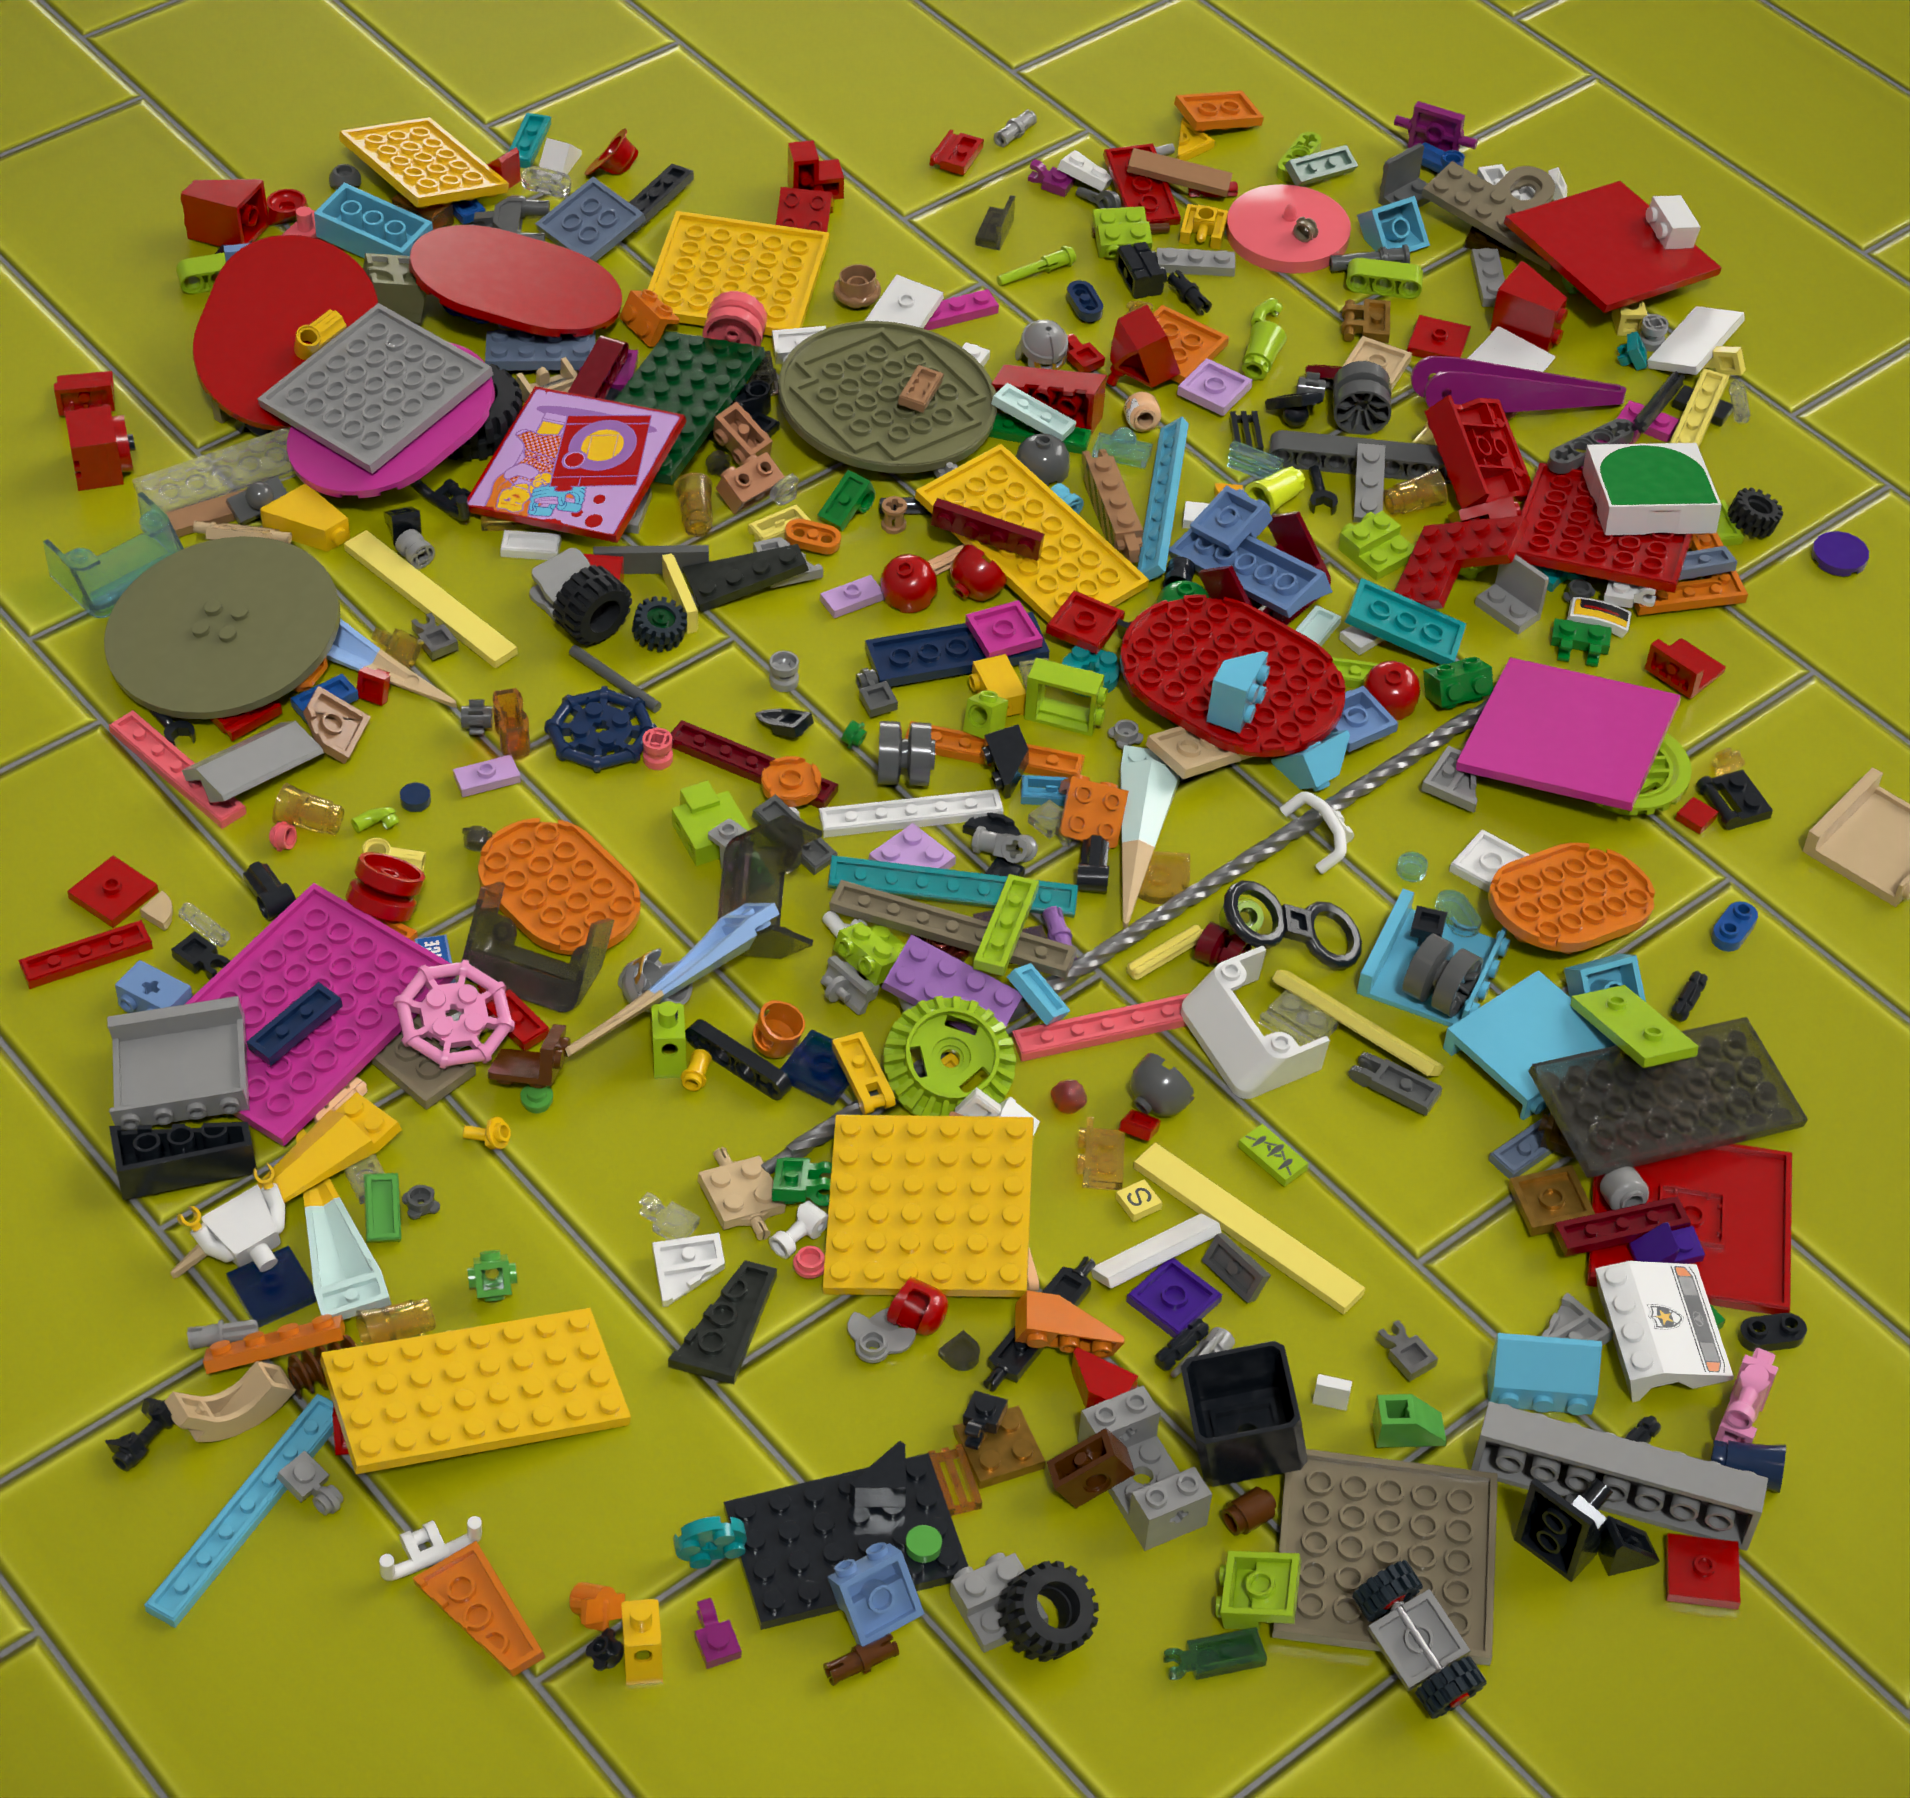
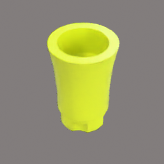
M1291 466L1281 469L1266 478L1249 483L1244 492L1256 501L1258 499L1263 500L1270 507L1271 511L1269 513L1272 515L1279 507L1297 496L1305 488V477L1300 470Z

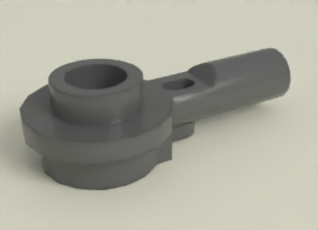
M1081 186L1076 190L1078 197L1096 203L1099 209L1121 207V199L1114 191L1104 190L1096 193Z

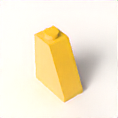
M306 484L260 508L262 527L279 529L280 532H291L292 541L328 552L350 539L348 517Z

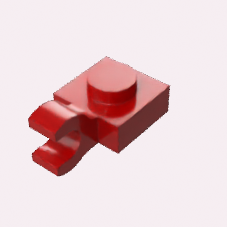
M1073 333L1067 335V360L1079 372L1089 373L1104 366L1105 357L1090 342L1082 344Z

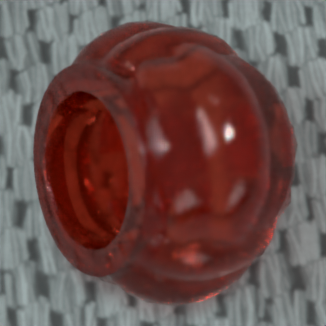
M1075 1079L1060 1081L1051 1090V1099L1054 1102V1106L1062 1113H1075L1081 1110L1087 1103L1084 1087Z

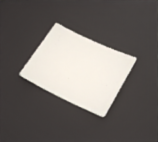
M1498 326L1467 359L1543 372L1555 359V356Z

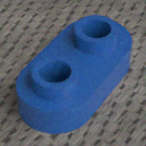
M1746 902L1730 904L1714 926L1711 935L1712 943L1723 951L1730 952L1739 949L1755 927L1758 918V912L1755 907Z

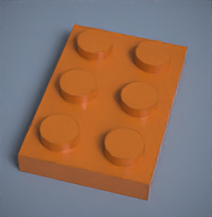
M1243 91L1176 95L1174 105L1195 131L1204 132L1212 129L1227 130L1229 128L1262 126L1263 115Z

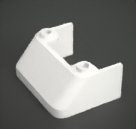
M1264 946L1219 963L1183 1000L1180 1012L1183 1021L1230 1090L1237 1097L1243 1099L1257 1097L1321 1070L1330 1042L1329 1038L1324 1036L1299 1047L1293 1037L1284 1032H1274L1263 1036L1233 993L1234 990L1259 980L1266 953Z

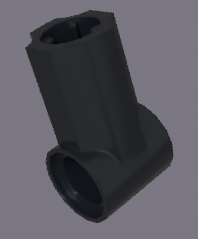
M1091 835L1090 838L1083 840L1081 863L1078 865L1077 875L1078 891L1107 893L1109 842L1105 841L1102 836Z
M255 862L249 865L247 871L243 873L244 882L255 895L258 907L267 921L278 917L296 900L291 887L287 883L282 884L267 863Z

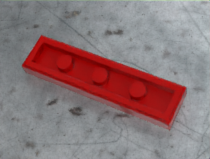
M142 920L18 961L29 989L151 950L153 946Z

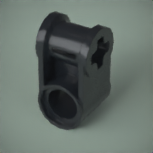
M753 380L745 384L731 405L737 402L750 416L757 411L768 415L771 411L770 385L763 380Z

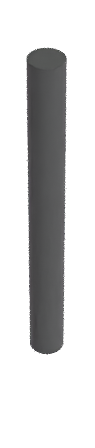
M573 645L570 648L569 654L629 696L642 698L645 701V707L654 713L660 710L662 704L579 646Z

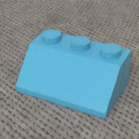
M1497 1333L1487 1371L1488 1403L1490 1401L1498 1404H1507L1516 1409L1535 1410L1541 1413L1551 1411L1570 1413L1572 1415H1592L1598 1396L1602 1341Z

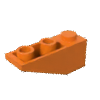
M1027 1290L1015 1304V1342L1027 1343L1032 1348H1042L1045 1346L1059 1348L1060 1351L1065 1353H1073L1075 1348L1078 1347L1100 1358L1113 1356L1124 1344V1336L1060 1295Z

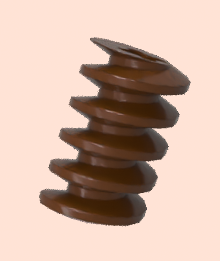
M344 1335L340 1345L338 1342L327 1344V1350L322 1345L315 1347L314 1355L308 1349L302 1351L301 1361L294 1354L288 1356V1376L296 1390L294 1393L298 1399L302 1398V1387H305L310 1394H314L315 1382H319L323 1389L328 1388L320 1363L321 1352L357 1347L350 1336Z

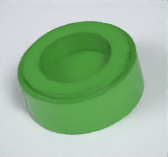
M919 1525L908 1532L906 1552L911 1559L920 1563H928L934 1561L940 1555L942 1537L938 1530L928 1525Z

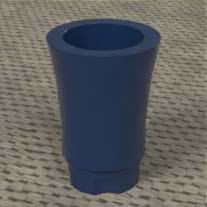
M1714 1440L1711 1461L1718 1462L1723 1466L1741 1471H1751L1757 1475L1767 1477L1766 1489L1780 1493L1785 1465L1786 1444L1763 1445L1730 1440L1727 1443Z

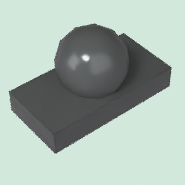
M275 476L264 482L252 483L247 490L227 498L226 503L238 524L244 525L261 517L260 508L287 494V491L279 477Z

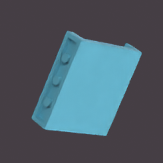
M1538 970L1448 1027L1443 1049L1451 1056L1461 1050L1523 1105L1520 1118L1525 1120L1532 1114H1540L1547 1107L1552 1091L1559 1092L1563 1081L1569 1083L1568 1094L1579 1083H1587L1593 1074L1602 1068L1604 1070L1608 1069L1617 1058L1616 1051L1618 1046L1570 1006L1571 998Z

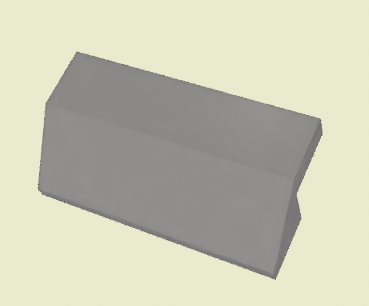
M296 721L281 722L183 769L182 772L186 781L201 780L210 802H222L324 752L322 747Z

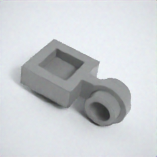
M303 1451L278 1472L277 1479L300 1502H303L312 1494L314 1496V1506L323 1515L328 1513L334 1514L340 1509V1503L343 1502L342 1494L333 1485L322 1486L328 1481L329 1474L306 1451Z

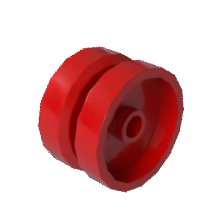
M375 852L362 853L354 869L358 878L352 879L345 896L347 902L354 908L376 918L396 922L409 921L417 904L414 896L421 892L426 878L424 873L415 865L391 855Z

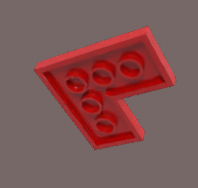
M1525 515L1424 526L1394 592L1432 609L1443 608L1461 568L1510 564L1513 562L1529 525Z

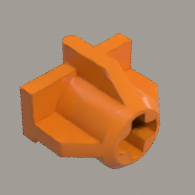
M579 1582L573 1587L569 1597L570 1608L574 1614L580 1617L581 1624H584L586 1628L604 1631L609 1628L610 1620L622 1619L621 1603L625 1601V1593H616L612 1587L587 1582Z

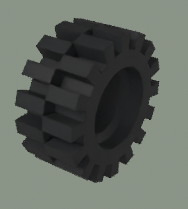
M1743 488L1737 493L1728 508V517H1731V523H1737L1736 528H1743V533L1747 535L1751 532L1753 537H1757L1758 534L1761 538L1769 537L1783 516L1782 506L1777 505L1778 501L1776 499L1771 500L1770 494H1762L1763 491L1760 489L1755 492L1754 488H1749V490Z

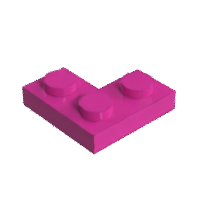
M1629 400L1617 419H1627L1634 424V419L1645 406ZM1661 412L1643 434L1667 443L1675 432L1680 419ZM1638 430L1634 431L1633 439L1629 444H1635L1642 433H1639Z

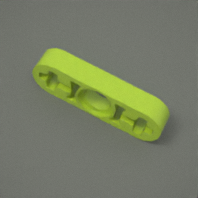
M1304 132L1299 135L1278 162V179L1284 182H1293L1284 165L1289 160L1297 158L1294 156L1303 157L1320 152L1322 139L1319 134Z

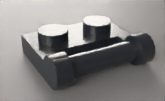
M1743 769L1714 778L1704 776L1696 783V788L1699 792L1707 796L1722 817L1721 822L1727 830L1771 818L1773 809ZM1718 791H1720V793L1723 795V797L1726 799V801L1728 802V804L1731 806V808H1732L1734 811H1732V810L1729 808V806L1726 804V802H1725L1724 799L1721 797V795L1718 793Z

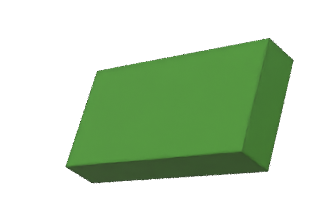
M398 1173L364 1174L366 1243L400 1242L401 1222Z

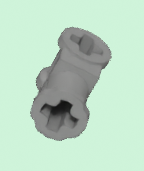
M983 826L977 827L972 839L974 853L979 854L982 851L993 853L994 856L1003 857L1011 863L1028 862L1036 856L1038 851L1036 841L1029 835L1000 834L987 831L986 827ZM1017 844L1020 848H1023L1022 853L1016 849Z

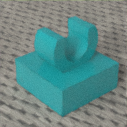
M1638 332L1627 334V344L1617 347L1620 354L1617 356L1620 365L1626 366L1633 363L1636 371L1647 368V350Z

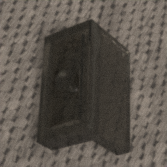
M1010 195L1004 209L989 207L976 235V246L1001 250L1014 221L1016 196Z

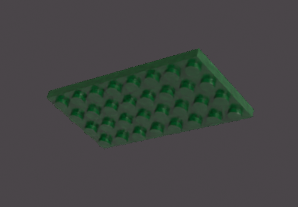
M665 332L614 400L615 402L685 415L687 422L653 482L674 484L713 430L715 416L731 405L764 359V347L680 334L678 332Z

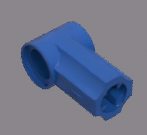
M1426 142L1422 144L1424 145L1422 166L1438 174L1451 161L1464 167L1465 156L1463 153L1456 150L1445 152Z

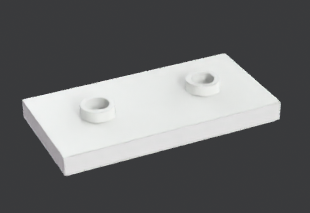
M896 274L865 321H888L924 328L944 299L943 292Z

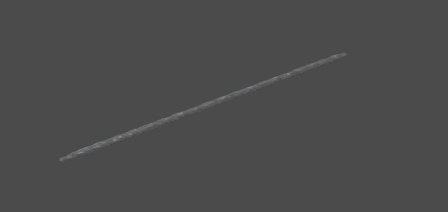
M1488 699L1475 708H1468L1465 712L1455 716L1432 733L1408 746L1401 753L1391 757L1368 774L1358 778L1324 801L1335 811L1344 810L1353 804L1358 797L1366 795L1384 784L1392 775L1403 772L1417 763L1423 755L1434 752L1448 743L1456 734L1462 733L1474 726ZM1314 808L1310 809L1301 817L1271 834L1267 839L1255 844L1238 855L1234 860L1205 876L1198 883L1172 897L1164 905L1152 910L1132 923L1128 928L1121 930L1096 946L1092 951L1074 960L1066 979L1052 975L1045 979L1046 982L1058 994L1076 982L1081 975L1092 972L1112 959L1117 952L1131 947L1145 938L1153 929L1165 925L1182 914L1189 906L1197 904L1215 893L1223 884L1235 880L1252 869L1257 862L1277 853L1286 847L1291 840L1299 838L1319 826L1324 821L1319 811ZM1023 997L1009 1022L1017 1020L1033 1010ZM950 1052L942 1054L941 1059L948 1055ZM921 1058L913 1063L914 1069L920 1078L926 1077ZM877 1090L869 1092L870 1096L879 1094ZM855 1100L832 1115L828 1120L797 1137L782 1152L761 1164V1167L766 1172H769V1174L775 1172L777 1159L785 1157L803 1158L816 1146L834 1138L836 1115H863L858 1100Z

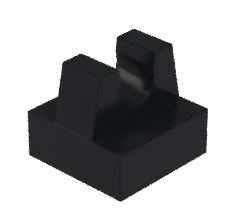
M1422 906L1416 907L1410 936L1419 938L1417 946L1420 947L1426 938L1433 933L1442 937L1448 912Z

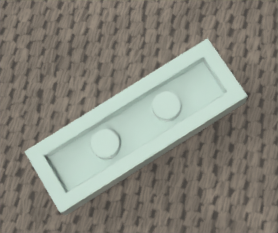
M1009 383L1005 384L993 396L992 405L1043 434L1053 435L1063 441L1075 429L1076 421Z

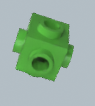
M489 1250L480 1252V1257L473 1258L474 1267L467 1268L469 1289L476 1288L477 1298H484V1301H498L505 1299V1295L512 1294L511 1284L517 1283L516 1264L509 1263L507 1254L501 1255L500 1250ZM497 1269L499 1273L497 1277L491 1279L485 1275L486 1270Z

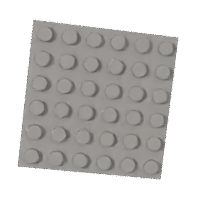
M378 303L257 399L261 408L373 474L494 374L492 367Z

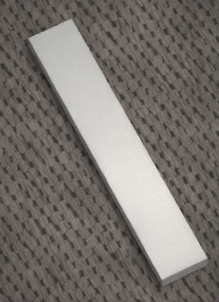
M993 789L819 808V819L823 837L825 838L905 829L912 823L918 827L963 823L972 817L976 819L987 816V813L990 812L1003 814L1004 810L998 790Z

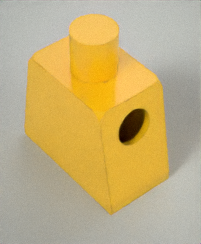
M657 1599L624 1601L621 1603L626 1685L663 1682L659 1602ZM647 1650L649 1651V1658L644 1660L637 1659L636 1653Z

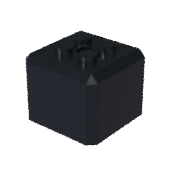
M1270 1341L1189 1357L1181 1365V1371L1204 1482L1215 1487L1297 1471L1303 1468L1308 1461L1306 1446L1284 1345L1276 1341Z

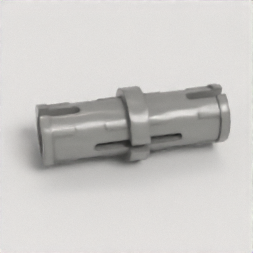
M1027 109L1017 118L1010 119L1003 129L994 134L995 143L998 146L1005 147L1016 137L1020 138L1023 136L1025 130L1037 122L1035 113L1032 110L1029 112V109Z

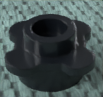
M611 1628L605 1629L602 1635L596 1637L586 1648V1655L593 1659V1667L598 1671L615 1667L621 1661L624 1654L623 1644L616 1640V1632Z

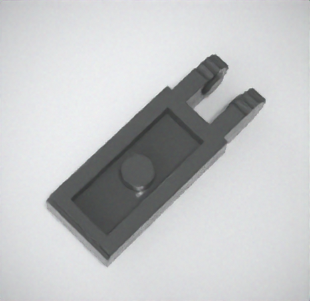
M1368 1052L1362 1053L1358 1058L1359 1066H1352L1348 1072V1076L1355 1083L1362 1087L1369 1086V1088L1427 1116L1437 1102L1443 1089L1440 1085L1387 1059L1383 1060L1375 1055H1371Z

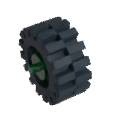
M654 596L651 602L647 598L643 600V604L639 603L635 611L632 625L635 640L640 639L639 644L641 646L647 643V649L651 651L653 646L657 647V652H662L663 647L670 651L673 646L675 648L678 647L684 637L687 614L683 612L681 605L675 607L676 601L666 602L667 597H662L661 601H658L657 596Z

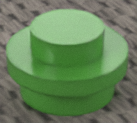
M528 1084L521 1091V1103L531 1113L545 1112L553 1102V1091L549 1086L534 1088Z

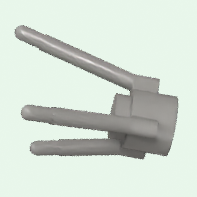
M1213 1328L1206 1339H1202L1197 1347L1171 1372V1376L1176 1377L1182 1372L1181 1365L1189 1357L1232 1349L1235 1344L1233 1335L1223 1328Z

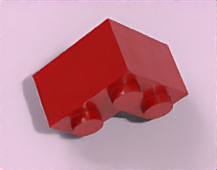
M814 140L788 143V188L832 192L833 200L844 199V175L839 159L819 161Z

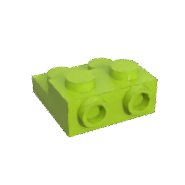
M1144 206L1093 209L1092 218L1099 258L1114 259L1117 257V248L1119 246L1129 244L1133 246L1134 243L1146 242L1150 250L1152 249L1153 242L1150 224L1146 220Z
M1382 510L1377 514L1373 512L1367 513L1362 521L1356 525L1352 523L1345 525L1340 533L1338 549L1377 581L1406 565L1415 546L1400 535L1401 525Z
M859 922L839 930L833 950L877 986L884 982L905 944L882 925L876 924L868 927Z
M1228 1551L1226 1565L1220 1566L1219 1579L1220 1586L1223 1587V1595L1216 1598V1617L1222 1618L1224 1629L1260 1630L1261 1622L1295 1624L1301 1569L1300 1553Z

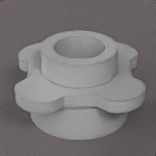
M1120 720L1115 724V727H1111L1108 731V735L1116 740L1117 747L1124 749V745L1131 746L1133 743L1139 744L1143 741V735L1138 733V725L1131 720Z

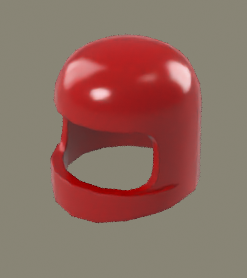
M910 1276L893 1299L887 1313V1321L893 1325L897 1324L904 1328L915 1329L916 1334L932 1335L941 1327L948 1312V1299L941 1290Z

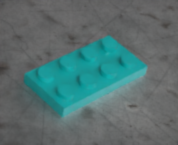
M1363 578L1360 579L1345 619V623L1438 664L1455 662L1466 627V623Z

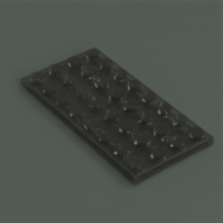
M1747 1017L1681 1031L1699 1046L1697 1056L1643 1068L1616 1045L1532 1064L1528 1071L1587 1178L1607 1174L1621 1167L1641 1166L1801 1128L1807 1123L1808 1118Z

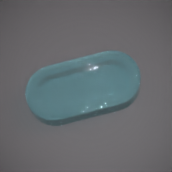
M1441 891L1437 896L1435 908L1439 911L1448 912L1446 924L1451 931L1461 937L1476 936L1480 931L1482 920L1468 899L1458 891Z

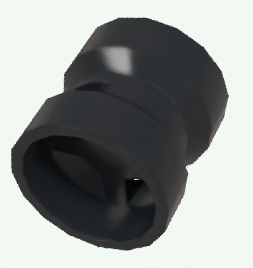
M1181 556L1170 559L1163 587L1175 581L1192 582L1196 568L1194 563L1190 559Z

